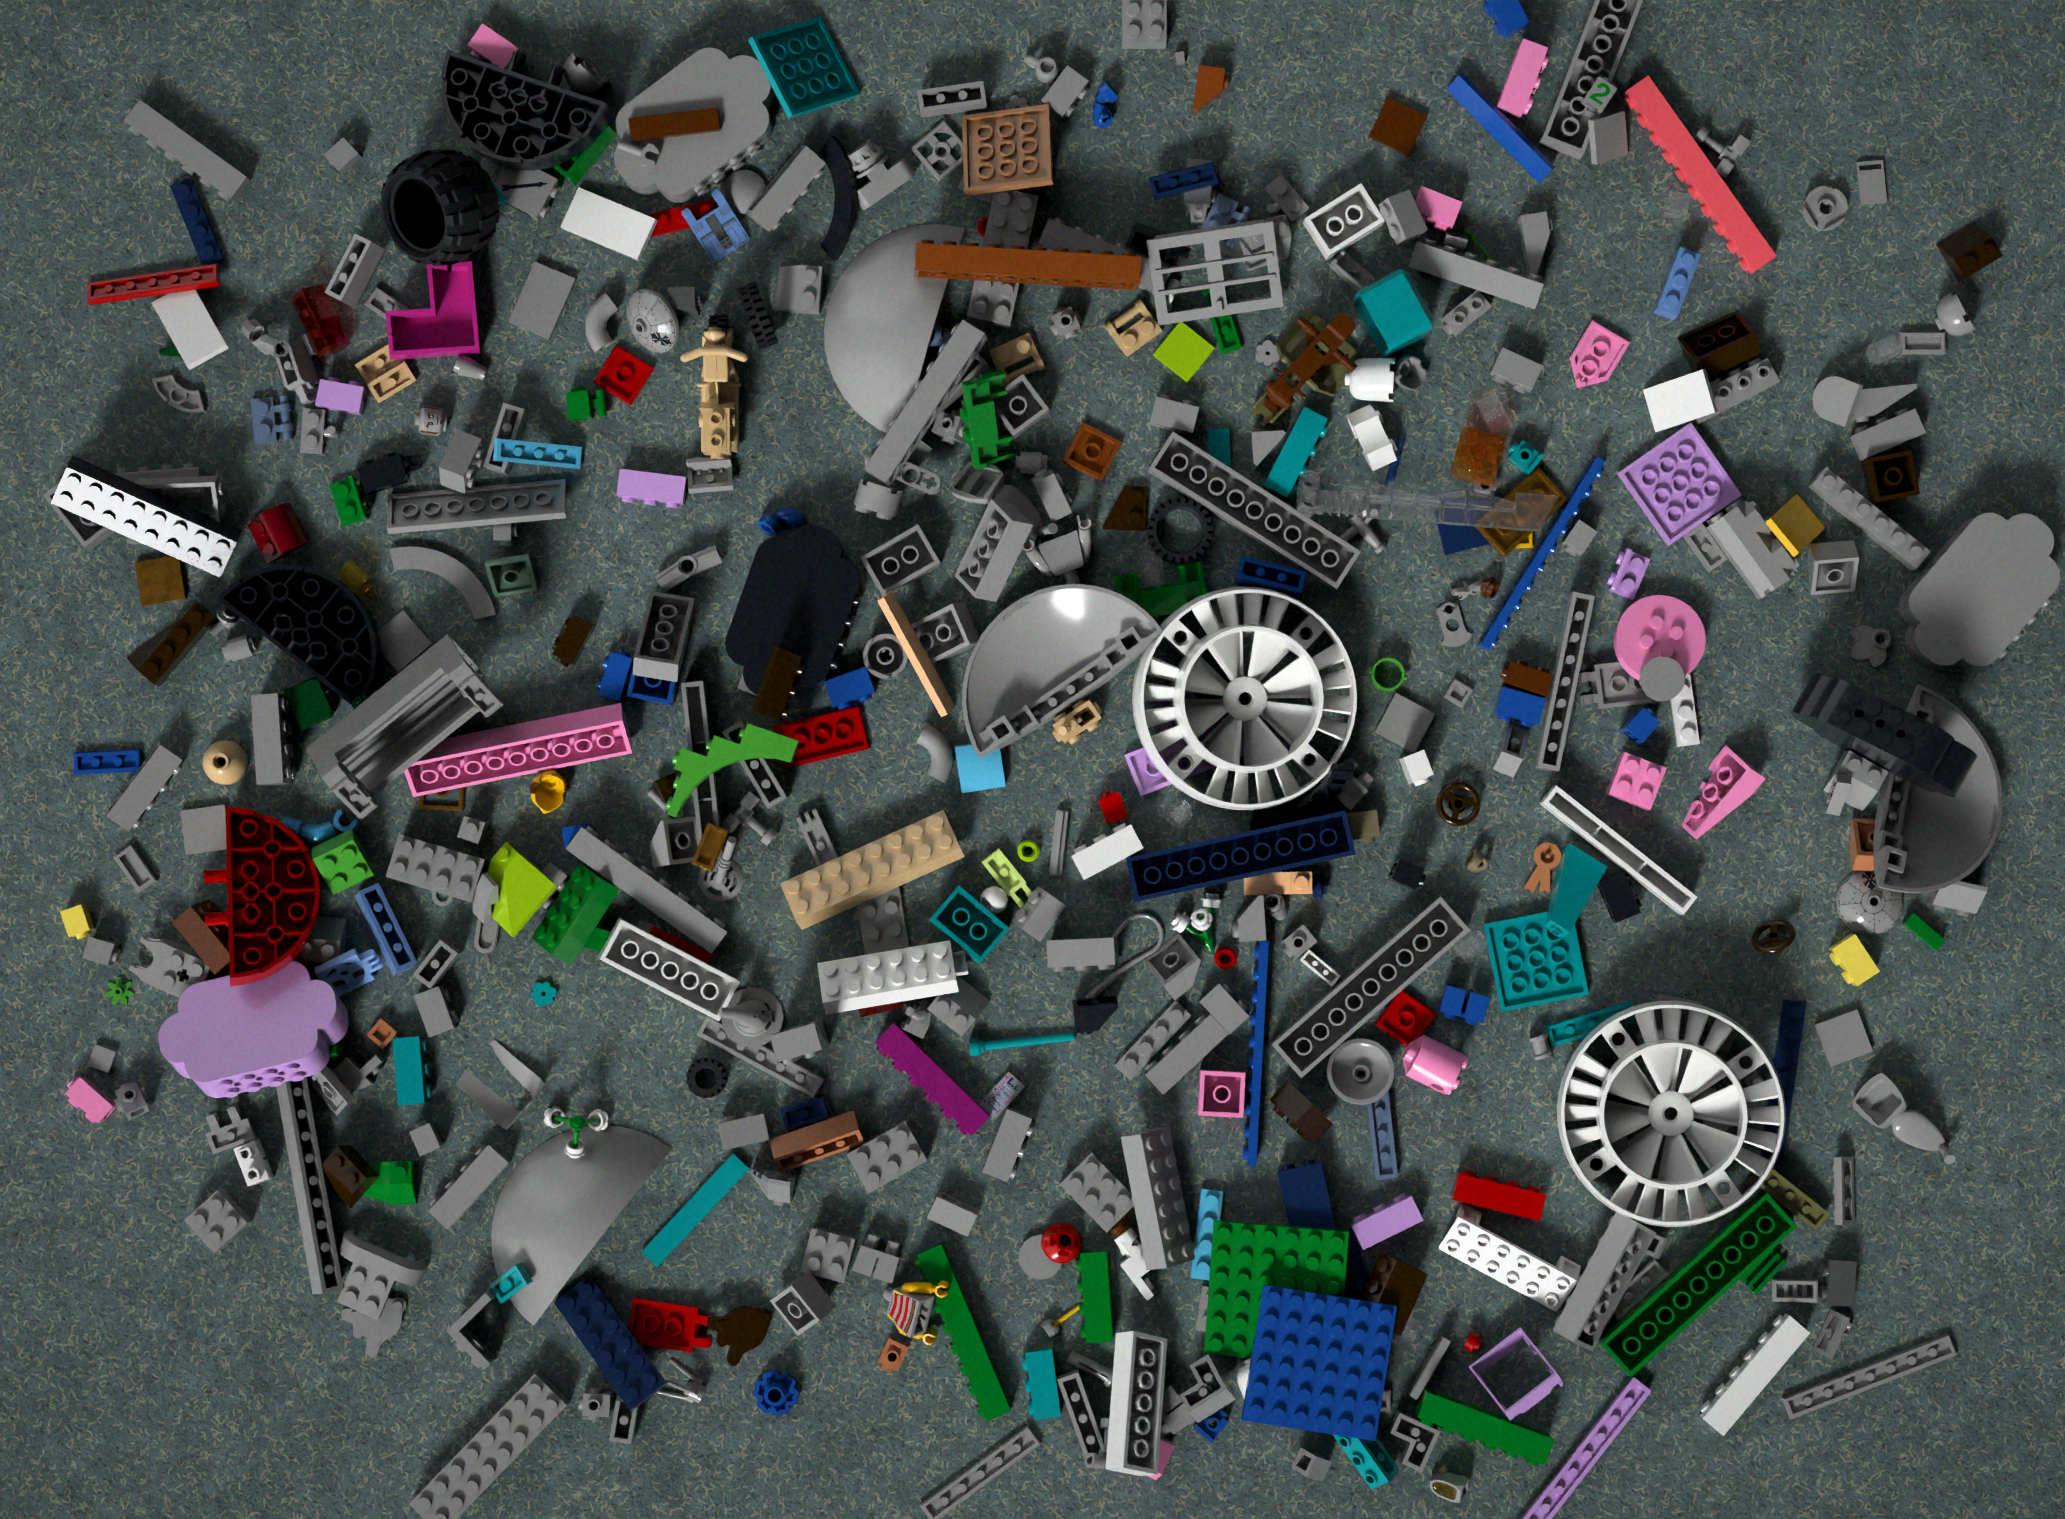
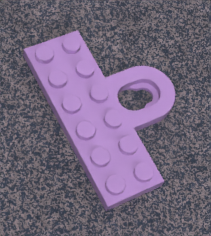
M1185 692L1184 699H1197V697L1192 692ZM1157 701L1156 708L1170 707V701ZM1224 715L1198 738L1199 742L1201 743L1227 715ZM1170 721L1160 724L1163 732L1173 728V725ZM1242 721L1240 757L1244 756V721ZM1181 738L1159 752V755L1166 764L1185 745L1184 741ZM1144 747L1124 755L1140 797L1171 785L1154 766ZM1182 757L1178 761V767L1181 770H1185L1189 762L1187 758ZM1202 760L1185 779L1212 769L1215 766Z

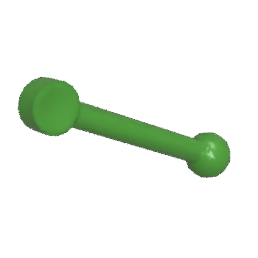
M1465 228L1463 231L1464 235L1469 236L1485 257L1496 260V257L1490 256L1474 237L1472 230Z

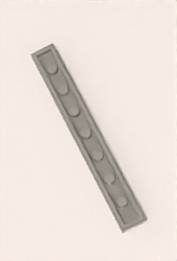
M1947 1333L1787 1395L1781 1399L1791 1420L1957 1355L1950 1335Z

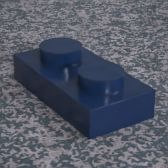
M824 1096L780 1107L786 1130L826 1120L830 1117Z

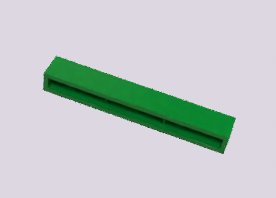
M943 1243L918 1252V1258L915 1259V1263L919 1272L924 1271L927 1279L923 1281L932 1283L933 1286H937L940 1281H947L949 1283L947 1288L940 1287L942 1291H948L945 1297L940 1298L935 1292H932L935 1296L933 1306L937 1314L940 1312L944 1319L941 1322L945 1334L949 1333L952 1338V1342L949 1343L954 1355H959L961 1362L958 1363L962 1375H967L970 1383L967 1384L971 1397L976 1396L979 1404L975 1406L980 1418L984 1416L987 1422L1010 1412L1011 1406Z

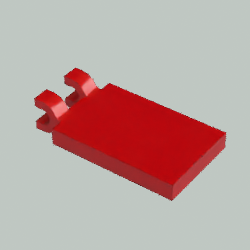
M634 1297L629 1329L640 1345L692 1353L694 1352V1346L706 1349L711 1347L712 1338L699 1335L701 1325L708 1326L707 1319L713 1315L699 1314L700 1307Z

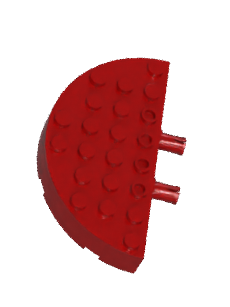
M225 807L227 867L225 869H204V884L225 882L228 890V909H226V912H205V926L226 925V927H229L230 986H239L260 981L277 973L293 961L303 950L311 937L317 921L320 886L317 869L308 853V849L291 829L273 817L264 816L256 813L254 810Z

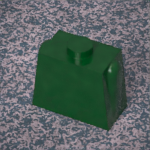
M312 677L295 686L283 689L300 729L303 731L332 718L336 712L331 703L334 698L330 689H325L322 681L317 677Z

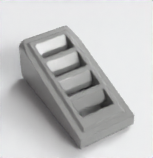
M1818 1278L1772 1279V1302L1818 1303L1819 1301ZM1779 1284H1784L1783 1297H1777V1289L1779 1294ZM1788 1284H1793V1296H1788ZM1798 1284L1802 1285V1296H1798ZM1807 1285H1811V1296H1807Z

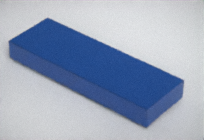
M141 749L74 752V775L136 772L142 765Z

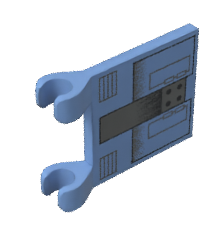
M718 189L711 192L718 207L700 219L696 220L688 208L681 211V214L713 263L750 240Z

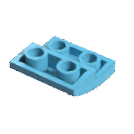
M972 744L955 746L962 793L1006 787L1000 749L980 759Z

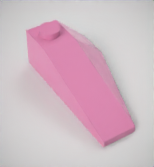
M1726 745L1711 762L1708 770L1713 771L1708 783L1702 781L1699 787L1703 790L1700 800L1692 802L1681 825L1695 839L1702 836L1752 796L1766 779L1751 764Z

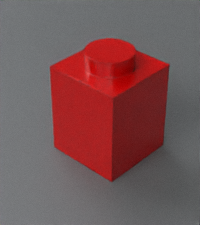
M1113 790L1101 793L1102 798L1098 799L1107 825L1128 818L1119 792L1114 793Z

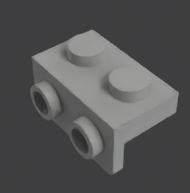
M724 456V459L695 457L686 460L689 494L734 490L733 467L730 456Z

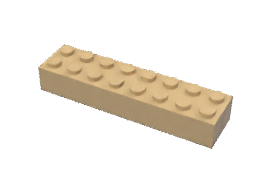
M944 810L780 884L794 918L801 930L965 856Z

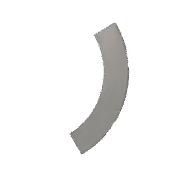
M424 547L390 548L395 571L417 569L435 573L451 582L462 593L470 606L474 620L497 615L492 599L482 582L467 566L455 558L437 550Z

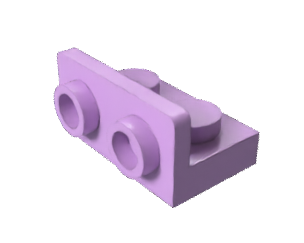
M1626 548L1624 552L1620 551L1615 561L1618 564L1616 572H1611L1607 580V584L1610 585L1608 591L1634 600L1650 559L1632 552L1630 548Z

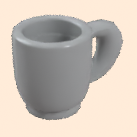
M1031 55L1024 57L1025 64L1035 69V75L1039 81L1052 83L1058 78L1059 65L1055 59L1051 57L1038 59Z

